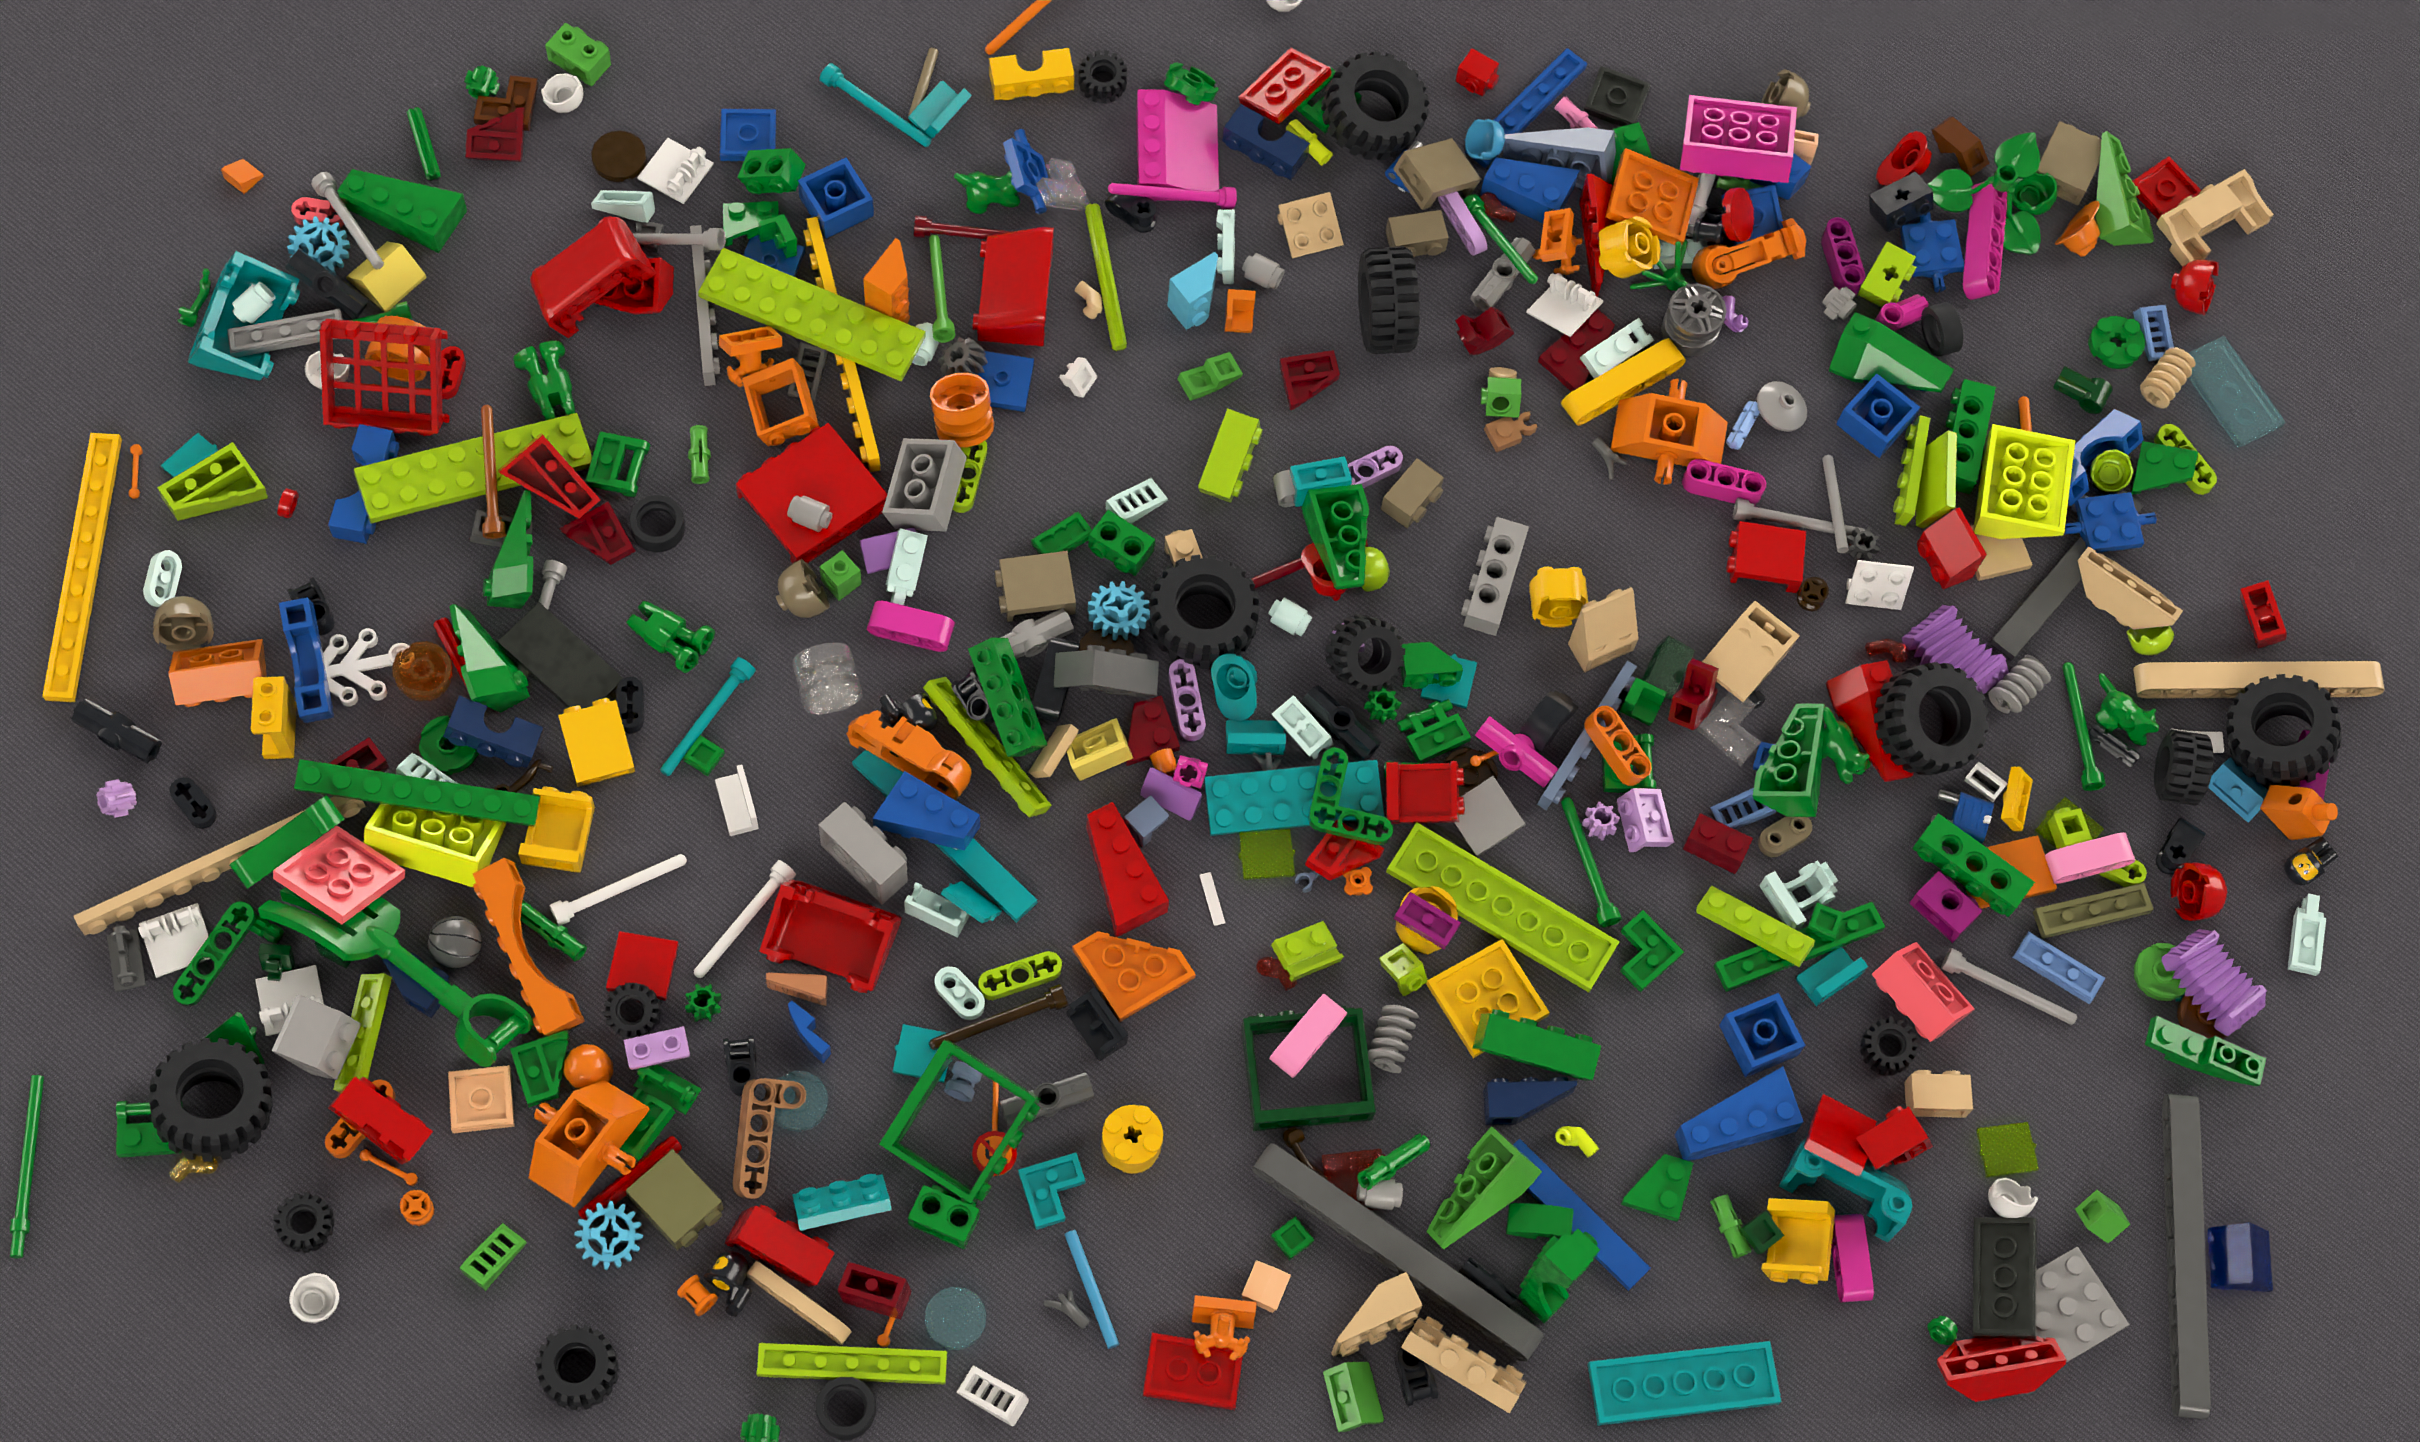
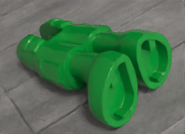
M546 341L539 344L540 354L547 366V375H543L535 347L530 346L518 352L513 358L514 365L519 370H527L531 378L527 386L533 400L539 405L545 420L555 418L553 407L560 404L566 415L574 414L575 406L568 371L563 370L559 366V359L565 355L566 351L563 343L560 341Z
M644 600L638 606V609L649 618L647 622L633 614L626 622L653 649L661 654L669 652L676 659V668L683 673L689 672L697 665L699 660L698 653L704 655L708 651L715 635V630L708 625L700 627L697 631L687 629L684 618ZM679 638L690 647H683L673 640Z

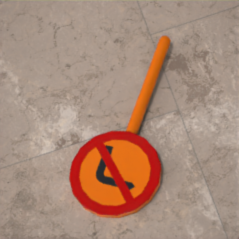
M994 1081L992 1131L978 1137L972 1149L973 1162L981 1172L1005 1136L1004 1132L998 1131L999 1084ZM1011 1147L1005 1156L1008 1162L999 1175H1003L1011 1170L1016 1163L1017 1148L1013 1149Z

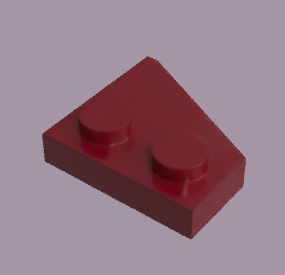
M519 107L502 117L498 116L483 125L467 129L465 157L467 159L522 162L525 109Z
M1334 350L1280 358L1279 361L1290 410L1296 409L1339 380L1340 373Z
M609 502L602 504L584 514L580 519L577 518L560 528L564 536L610 565L636 552Z
M1161 695L1134 703L1128 746L1133 759L1126 761V766L1150 760V756L1153 753L1162 749L1171 748L1173 752L1180 751L1177 736Z

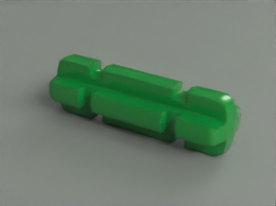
M237 910L234 915L237 916L235 923L238 924L241 920L245 922L248 920L247 910ZM258 915L255 924L250 929L253 933L261 937L264 936L266 940L273 944H277L284 934L280 927L269 923V921L260 918Z

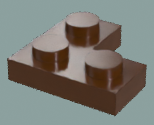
M510 75L506 98L478 95L473 118L475 125H483L493 118L502 117L520 107L525 109L524 130L529 131L539 85L537 78Z

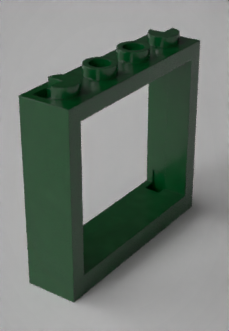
M1341 1006L1347 1012V1015L1338 1025V1027H1352L1361 1102L1261 1110L1253 1035L1291 1032L1306 1013L1295 1014L1294 1011L1288 1010L1279 1012L1276 1016H1265L1263 1013H1257L1256 1016L1243 1018L1241 1030L1253 1131L1373 1120L1376 1111L1362 1008L1354 1009V1007L1346 1008V1006Z

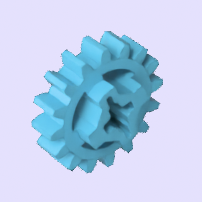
M314 216L313 223L309 224L304 219L303 228L294 226L296 236L289 235L288 237L289 242L292 243V245L287 246L290 254L294 255L298 249H303L305 253H308L309 256L334 273L335 266L344 267L341 259H349V253L346 249L350 248V243L348 240H345L347 238L346 231H339L340 225L338 222L331 226L328 217L322 223L319 222L317 216ZM329 235H332L337 240L338 245L330 241Z
M1112 581L1108 589L1101 585L1099 586V594L1092 593L1091 601L1088 602V620L1093 622L1094 630L1102 629L1103 637L1110 633L1113 640H1116L1118 635H1122L1125 640H1128V633L1138 636L1139 628H1146V622L1149 620L1150 615L1149 600H1144L1143 591L1135 592L1136 585L1133 584L1130 588H1126L1125 582L1122 581L1120 586L1116 587Z
M609 1201L606 1209H603L602 1205L597 1203V1212L593 1213L587 1209L585 1211L588 1218L587 1221L579 1219L577 1222L583 1229L574 1233L575 1237L582 1239L581 1242L576 1244V1249H585L582 1259L585 1260L591 1256L593 1258V1267L600 1261L603 1262L604 1270H608L611 1262H614L615 1266L620 1268L622 1258L628 1262L632 1260L629 1253L630 1250L638 1252L640 1249L634 1242L643 1238L642 1234L635 1232L641 1226V1222H632L631 1219L634 1217L635 1212L632 1211L626 1215L624 1213V1204L617 1210L614 1209L613 1201ZM604 1216L603 1223L598 1228H589L595 1219ZM616 1216L626 1223L629 1230L619 1227L616 1223ZM610 1221L611 1231L613 1234H617V1238L612 1239L607 1250L606 1240L604 1237H600V1233L605 1232ZM588 1241L596 1242L599 1245L601 1255L591 1248ZM619 1243H628L621 1253L613 1256L615 1246Z

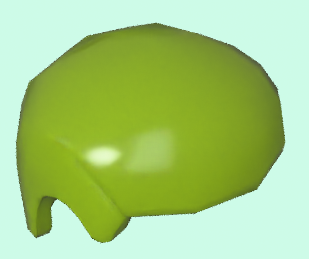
M2106 450L2095 457L2090 467V476L2096 488L2107 493L2119 492L2128 486L2133 475L2130 457L2119 450Z
M1365 547V580L1362 588L1364 591L1370 592L1380 589L1388 581L1390 571L1387 560L1380 550L1374 547Z
M2170 626L2136 630L2130 628L2127 631L2131 647L2136 653L2141 655L2153 656L2165 651L2174 639V633Z

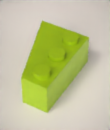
M233 442L157 487L161 498L177 521L268 499L265 487Z

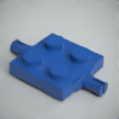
M1018 129L1014 132L1015 139L1010 138L1003 142L1006 152L1005 160L1012 174L1011 183L1018 192H1022L1033 200L1035 213L1042 214L1047 211L1046 206L1055 201L1044 159L1040 153L1030 147L1025 130Z
M1929 211L1926 215L1920 216V223L1902 226L1900 234L1903 249L1916 256L1913 266L1917 268L1912 277L1924 276L1932 278L1934 291L1938 292L1940 289V292L1946 289L1943 276L1949 273L1963 272L1964 261L1955 219L1932 221Z
M2131 492L2080 498L2074 503L2078 515L2077 522L2066 523L2064 535L2079 533L2085 542L2086 549L2089 546L2096 553L2140 548L2145 543L2141 525L2156 524L2157 518L2155 517V512L2139 514L2135 509Z

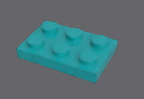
M866 1174L858 1180L849 1182L835 1181L826 1187L818 1189L808 1187L800 1190L799 1193L792 1194L800 1231L892 1210L883 1174Z

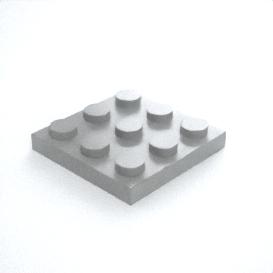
M2078 1246L2037 1270L2036 1336L2044 1339L2046 1337L2055 1338L2066 1358V1363L2129 1326L2124 1315Z

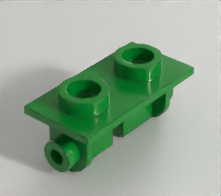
M658 1064L639 1068L637 1072L639 1077L633 1085L684 1115L688 1113L702 1090Z

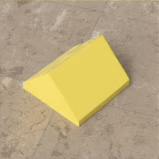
M387 241L376 250L384 262L381 269H374L369 260L366 259L346 276L350 283L384 312H388L427 278L426 274L402 244Z
M1117 718L1077 734L1067 750L1070 765L1080 781L1133 759Z

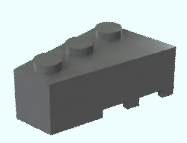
M1089 645L1087 650L1056 653L1054 688L1079 687L1080 691L1095 689L1104 691L1106 694L1132 697L1157 696L1159 661L1147 659V654L1131 653L1130 656H1127L1126 651L1120 649H1110L1109 652H1105V647L1098 645Z

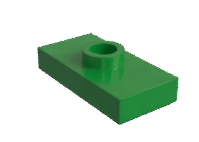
M1078 511L1031 539V544L1038 554L1061 551L1070 552L1089 540V534L1092 529Z

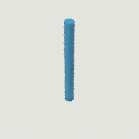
M1076 1230L1069 1231L1064 1235L1107 1348H1114L1119 1345V1341Z

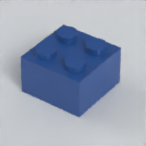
M847 157L798 180L799 198L811 217L818 218L821 233L825 239L874 216L873 198Z
M1876 374L1843 409L1836 425L1880 458L1907 429L1908 425L1912 424L1920 406L1880 375Z
M1779 993L1726 1014L1719 1024L1745 1078L1797 1057L1806 1046Z

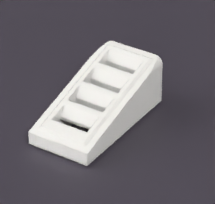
M972 1366L957 1390L959 1395L1012 1427L1016 1424L1029 1402L1024 1393L975 1366ZM981 1378L983 1382L975 1395L970 1393L978 1379ZM989 1386H994L986 1400H983L982 1398ZM1001 1391L1004 1392L1005 1394L1003 1395L997 1407H995L993 1404L1000 1395ZM1012 1398H1014L1006 1412H1004Z

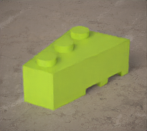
M1227 408L1198 485L1199 492L1230 503L1234 496L1238 498L1243 486V481H1240L1244 470L1248 471L1253 459L1251 453L1255 444L1258 445L1263 432L1259 419Z

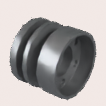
M1699 283L1687 284L1679 288L1672 295L1662 322L1661 332L1663 340L1670 338L1682 355L1688 357L1700 356L1708 352L1716 343L1727 312L1725 301L1721 295L1710 286Z

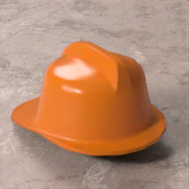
M2093 201L2083 207L2069 222L2063 234L2055 242V245L2062 244L2070 252L2077 253L2081 257L2086 256L2095 247L2100 236V230L2094 218L2099 209L2100 202Z

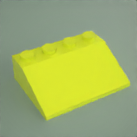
M1992 424L1984 446L1973 528L1974 533L1997 539L2063 536L2075 440Z
M380 803L364 828V843L397 865L473 887V884L476 883L473 873L490 865L506 823Z

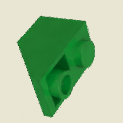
M1431 642L1401 645L1402 648H1405V655L1401 656L1404 664L1403 667L1400 666L1403 687L1421 689L1428 686V684L1437 683L1442 687H1449L1456 684V682H1460L1463 672L1462 665ZM1434 674H1438V679L1433 678Z

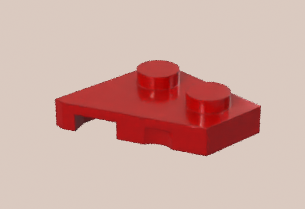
M1338 819L1335 821L1332 827L1337 828ZM1342 823V824H1343V827H1344L1346 830H1348V831H1355V830L1352 829L1351 827H1349V826H1347L1346 824ZM1326 833L1308 857L1305 866L1330 881L1380 858L1385 848L1380 845Z

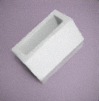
M1980 762L1973 767L1964 780L1991 802L1995 801L2008 784ZM1974 773L1996 788V793L1973 776Z

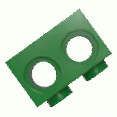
M792 148L748 150L737 178L752 194L795 192L798 180L801 179L806 164Z
M1107 510L1089 534L1088 547L1096 556L1100 558L1105 557L1113 562L1115 567L1121 572H1129L1136 576L1154 552L1155 539L1110 510ZM1104 535H1111L1115 539L1107 541L1102 537ZM1135 550L1138 554L1128 555L1126 551Z
M923 1185L908 1216V1225L965 1250L980 1217V1209L976 1208L977 1205L974 1202L970 1204L961 1197L957 1200L948 1196L949 1192L942 1187L932 1185L930 1188ZM933 1202L940 1209L935 1214H927L923 1211V1207L927 1203ZM956 1215H963L968 1219V1222L964 1226L957 1227L951 1223V1219Z

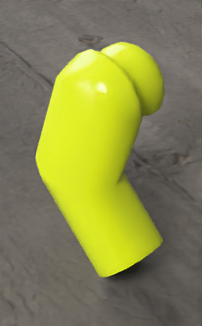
M1563 1126L1555 1134V1139L1559 1144L1563 1146H1577L1587 1158L1599 1150L1598 1146L1581 1127Z

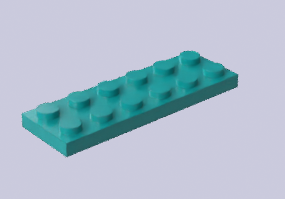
M1377 760L1348 762L1338 806L1384 817ZM1331 764L1329 774L1323 772V775L1334 776L1338 764ZM1320 765L1205 777L1204 788L1210 836L1310 826L1308 815ZM1324 782L1320 785V791L1324 796L1331 797L1336 794V787L1331 782ZM1320 810V813L1317 815L1314 814L1319 819L1318 823L1321 824L1327 819L1335 823L1341 815L1336 813L1334 819L1325 816L1326 811ZM1348 816L1343 819L1342 823L1354 822L1357 819Z
M1770 1341L1591 1361L1587 1364L1597 1425L1779 1405L1781 1403Z

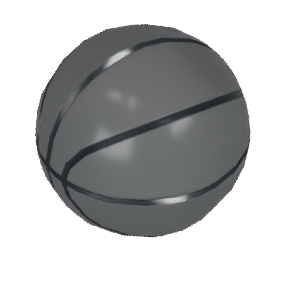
M451 916L439 920L432 927L427 945L431 957L438 964L446 968L457 969L471 964L477 958L482 946V937L478 927L472 921L462 916Z

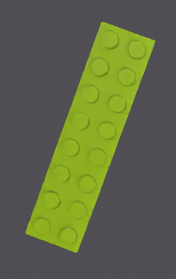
M722 248L698 291L699 297L764 325L771 326L776 330L901 382L926 337L924 330L726 248Z
M574 413L494 433L497 490L501 491L521 486L499 473L498 470L541 433L575 471L588 469L592 460V454L578 414ZM483 436L354 468V475L370 524L485 495Z
M1417 822L1386 873L1413 889L1430 886L1442 888L1455 900L1459 916L1499 940L1503 939L1509 946L1587 992L1591 991L1619 944V941Z

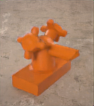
M1571 208L1545 212L1541 246L1535 250L1533 255L1535 260L1542 259L1543 262L1561 259V266L1554 269L1555 274L1570 275L1580 269V265L1572 266L1571 258L1575 255V248L1577 245L1582 244L1583 239L1572 235L1574 213Z
M771 326L719 335V346L730 357L734 356L740 362V366L735 370L730 365L727 367L729 380L738 387H742L743 381L741 379L745 375H751L773 366V358H769L764 364L761 363L762 351L782 347V336Z
M1195 1295L1191 1322L1211 1324L1210 1335H1201L1198 1330L1193 1333L1198 1353H1203L1205 1357H1210L1211 1353L1208 1348L1215 1346L1232 1350L1233 1353L1229 1357L1231 1360L1241 1358L1248 1349L1250 1338L1246 1336L1244 1339H1236L1234 1337L1235 1327L1253 1329L1257 1302Z

